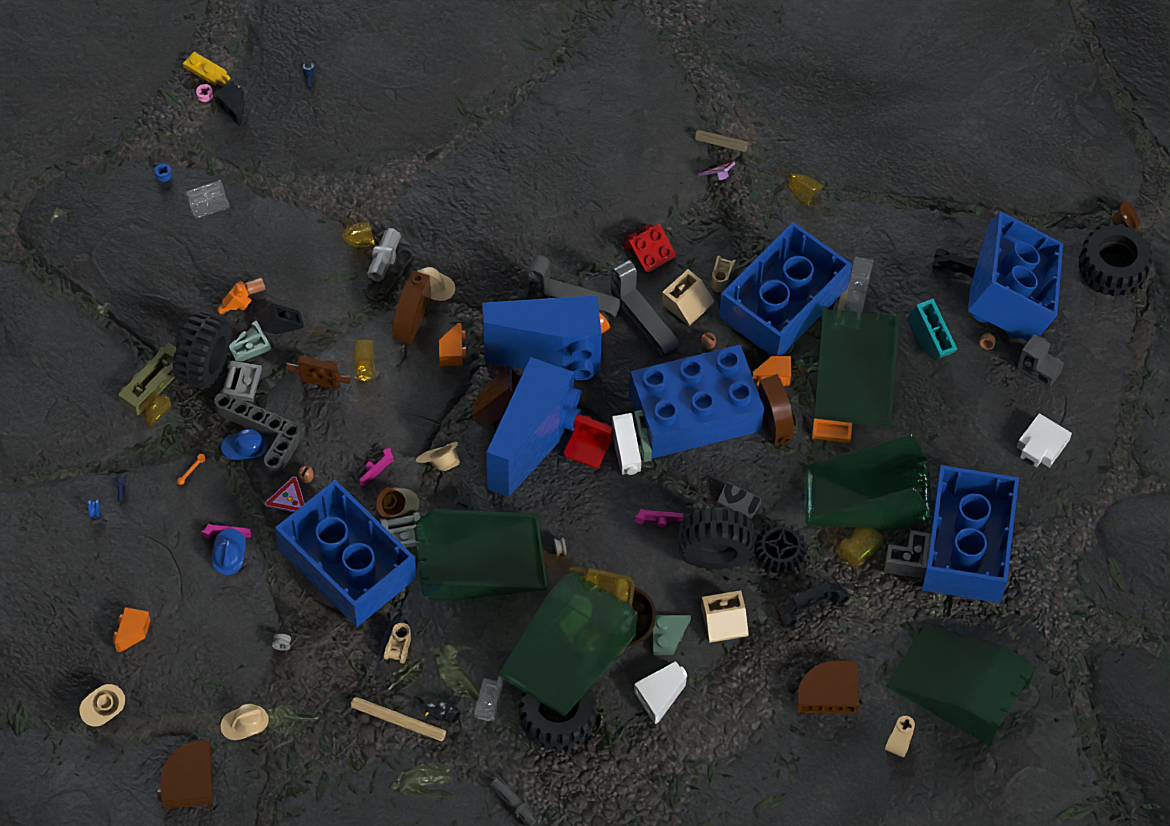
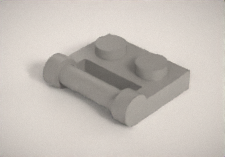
M229 361L227 366L228 373L220 393H228L241 400L253 402L262 371L261 365ZM240 371L236 388L232 390L235 372Z
M419 512L395 519H380L381 524L405 548L426 544ZM415 523V525H410V526H405V527H400V528H395V529H390V530L388 529L389 527H394V526H399V525H405V524Z

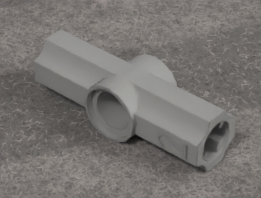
M393 228L385 230L379 246L376 245L373 249V260L367 272L368 278L376 282L384 279L389 264H393L395 261L396 247L401 238L400 232Z

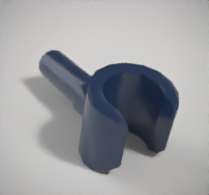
M311 63V68H305V64H303V74L307 78V88L311 89V76L314 75V66Z
M118 475L113 479L117 485L119 502L123 501V485L127 482L126 475H123L122 483L118 482Z

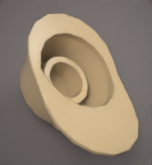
M426 267L417 271L430 276L431 299L446 301L454 295L455 284L449 277L439 273L432 267Z
M458 442L427 451L418 456L416 462H430L438 470H449L460 463L455 449Z
M105 684L97 688L81 702L79 709L82 720L90 726H101L108 722L124 707L125 695L123 691L113 684Z
M244 704L224 716L220 724L221 732L230 740H240L258 734L267 727L269 721L268 714L260 706Z

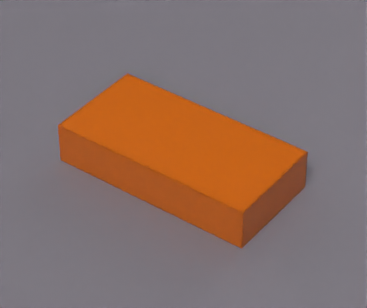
M814 418L812 439L850 443L852 423Z

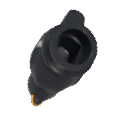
M453 695L452 698L439 701L436 704H428L425 708V716L434 717L436 720H444L450 724L456 723L461 715L458 707L454 706L457 696Z

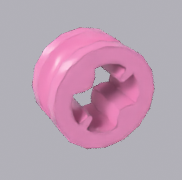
M202 84L196 89L197 97L200 101L208 102L213 98V91L210 85Z

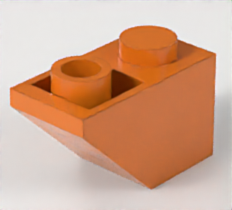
M457 323L439 340L440 366L463 365L462 358H466V347H462V342H466L465 330L462 331L461 323Z
M771 356L753 371L752 377L755 385L759 386L761 379L778 374L783 386H790L791 356Z
M125 607L124 613L120 614L118 619V632H115L113 636V644H115L117 652H122L146 638L151 621L149 612Z

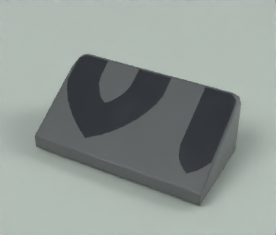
M727 482L717 503L733 511H740L752 520L761 505V498Z

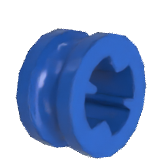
M159 164L156 166L155 177L158 181L166 182L171 179L172 173L169 165Z
M96 499L95 502L89 500V517H93V515L100 517L99 499Z

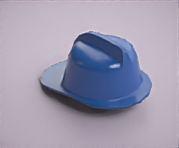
M244 429L239 433L230 434L222 442L221 449L225 457L231 460L254 459L265 454L268 443L267 439L256 430Z
M225 529L215 539L212 564L215 570L223 575L236 573L243 564L246 540L239 530Z

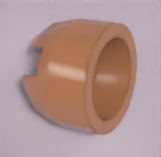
M707 332L701 337L702 347L712 349L716 345V337L713 333Z
M991 333L983 334L980 339V346L984 349L994 348L995 336L991 335Z
M309 466L299 468V480L303 483L312 481L314 477L313 470Z

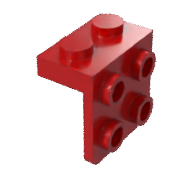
M650 223L642 227V232L638 234L634 232L626 237L627 240L622 243L625 250L632 248L646 273L651 272L676 256L660 223L653 226Z
M577 414L574 432L564 450V457L595 469L599 468L613 439V427L605 422L595 421L589 416Z

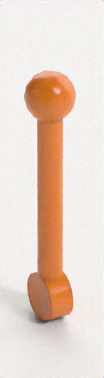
M199 454L197 461L182 477L177 479L179 485H183L185 479L200 462L205 461L204 454Z

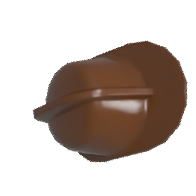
M1122 201L1120 209L1112 217V222L1114 225L1124 224L1125 227L1131 226L1137 232L1139 227L1138 215L1129 202Z
M389 487L380 491L377 497H375L378 513L386 518L410 516L417 512L419 508L417 494L409 489Z

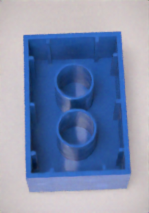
M792 222L721 293L719 318L769 355L782 356L848 288L852 263Z
M741 345L630 371L629 396L634 411L642 410L643 412L642 422L644 428H647L652 449L651 459L761 432L764 407Z
M940 466L935 486L922 591L1001 603L1008 579L1019 477Z
M336 480L275 527L278 549L356 627L361 625L416 579L415 557Z

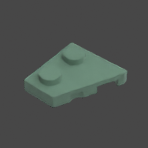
M257 321L252 323L250 330L242 332L239 338L234 340L229 346V351L234 361L237 362L245 361L271 350V346Z
M639 410L634 412V428L640 456L642 455L643 461L647 462L651 461L652 449L647 428H644L642 422L643 412Z
M656 615V623L653 629V655L674 654L688 624L691 622V615Z

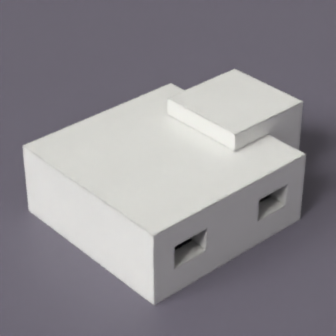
M1039 413L1018 442L1017 448L1022 451L1020 458L1025 459L1027 457L1034 462L1035 467L1043 463L1050 468L1070 441L1072 433Z

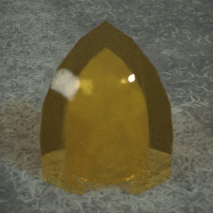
M791 174L790 185L794 195L806 204L811 203L816 192L820 193L824 185L808 176Z
M369 221L351 225L342 232L344 240L351 246L366 247L375 244Z
M158 394L146 407L144 417L146 424L150 428L172 408L169 397L165 395L160 397Z

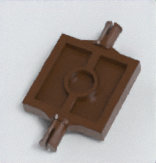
M300 355L298 365L289 362L286 365V370L297 372L302 382L333 389L338 388L339 382L350 384L351 376L341 375L338 372L337 364L330 360L323 361L312 356L305 357Z

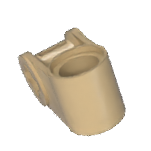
M717 256L711 281V287L715 292L721 293L728 287L735 269L736 260L730 261Z
M397 623L393 627L389 642L385 648L384 659L390 658L398 660L402 664L405 663L411 641V632L407 624ZM401 632L406 633L404 637L397 636Z
M902 716L897 720L886 744V751L903 758L905 757L915 727V722L911 717Z

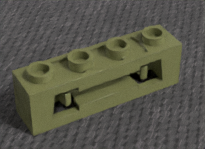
M168 342L164 347H161L157 355L152 360L147 361L144 368L133 376L131 382L127 386L122 387L118 397L123 407L139 416L175 378L172 371L174 368L173 356L176 351L175 346Z

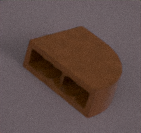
M412 270L396 309L393 323L394 340L411 345L431 301L429 275Z
M510 365L485 386L474 403L473 418L477 424H482L485 429L504 415L521 379Z
M778 374L761 379L758 389L764 407L762 422L774 446L778 444L784 445L792 440L794 430L793 415L788 396Z
M842 659L841 661L824 662L812 668L804 676L798 690L797 713L857 714L859 707L857 661Z
M209 740L185 744L172 753L166 761L161 774V789L157 790L158 802H162L164 809L213 805L212 762Z

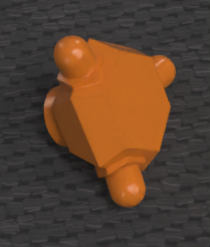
M237 282L222 300V305L217 308L219 314H224L231 309L244 311L252 301L248 297L249 292L245 283Z

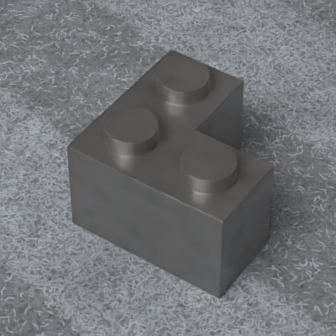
M1034 334L1022 350L1017 369L1050 388L1060 375L1064 363L1059 358L1048 354L1051 343L1047 342L1045 338Z
M910 530L907 547L889 544L884 572L923 579L930 533Z

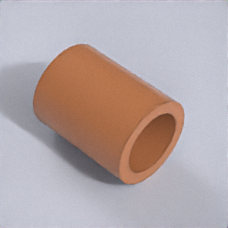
M262 278L245 283L249 295L265 290Z

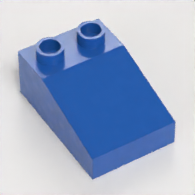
M999 211L988 224L970 288L968 312L980 322H990L1002 328L1011 338H1021L1029 342L1034 334L1040 336L1058 314L1063 243Z
M598 295L482 303L485 362L525 369L530 357L573 371L575 380H587L594 374H600L602 333Z
M530 357L486 452L487 490L510 497L558 444L564 430H574L575 418L577 414L580 415V409L576 407L580 399L581 390L574 388L573 371Z

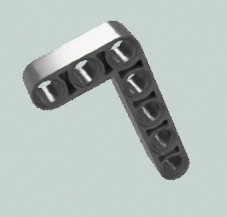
M540 255L534 257L528 271L529 297L532 299L598 295L599 312L607 321L615 320L621 304L619 299L550 279V261Z
M626 260L611 270V294L620 300V307L661 356H665L679 348V341L637 291L636 268L630 260Z
M228 393L217 394L214 402L219 416L246 428L254 429L258 433L275 440L264 457V465L267 475L271 477L280 475L300 443L301 436L298 424Z

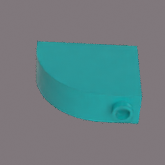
M934 299L916 305L906 320L925 354L931 359L937 360L954 353L957 347Z

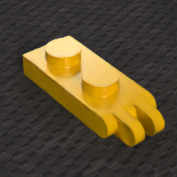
M193 52L183 63L185 69L214 86L219 84L224 87L226 82L231 79L225 69L196 52Z

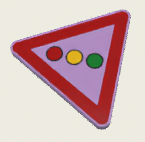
M735 161L700 172L698 176L717 173L719 180L727 179L729 177L727 171L735 165Z
M292 477L265 502V506L289 512H295L305 503L297 477Z

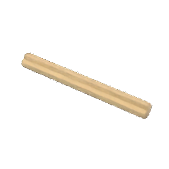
M355 697L351 702V707L438 741H443L446 736V731L364 699Z

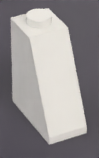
M632 414L612 416L613 443L622 475L636 474L641 471V458Z
M676 661L634 685V693L655 724L660 721L686 686L687 673L682 666L679 667Z

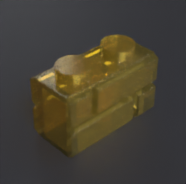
M372 340L355 341L353 361L355 378L363 381L374 379L376 360L374 341Z
M868 523L862 527L858 526L853 531V536L850 539L845 538L839 545V556L854 569L862 565L883 544V535L877 530L875 531Z

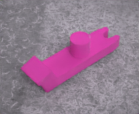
M391 448L383 450L384 457L376 465L371 461L366 464L365 468L368 472L359 480L362 487H365L385 467L394 462Z
M641 509L638 515L635 516V522L642 525L645 520L658 521V527L663 528L666 527L667 522H681L683 520V513Z
M208 524L205 530H202V536L209 540L213 535H218L225 529L239 530L245 538H251V529Z

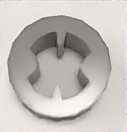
M564 537L560 540L554 539L556 556H559L560 553L567 554Z
M275 634L273 636V648L283 651L290 649V636L286 634Z

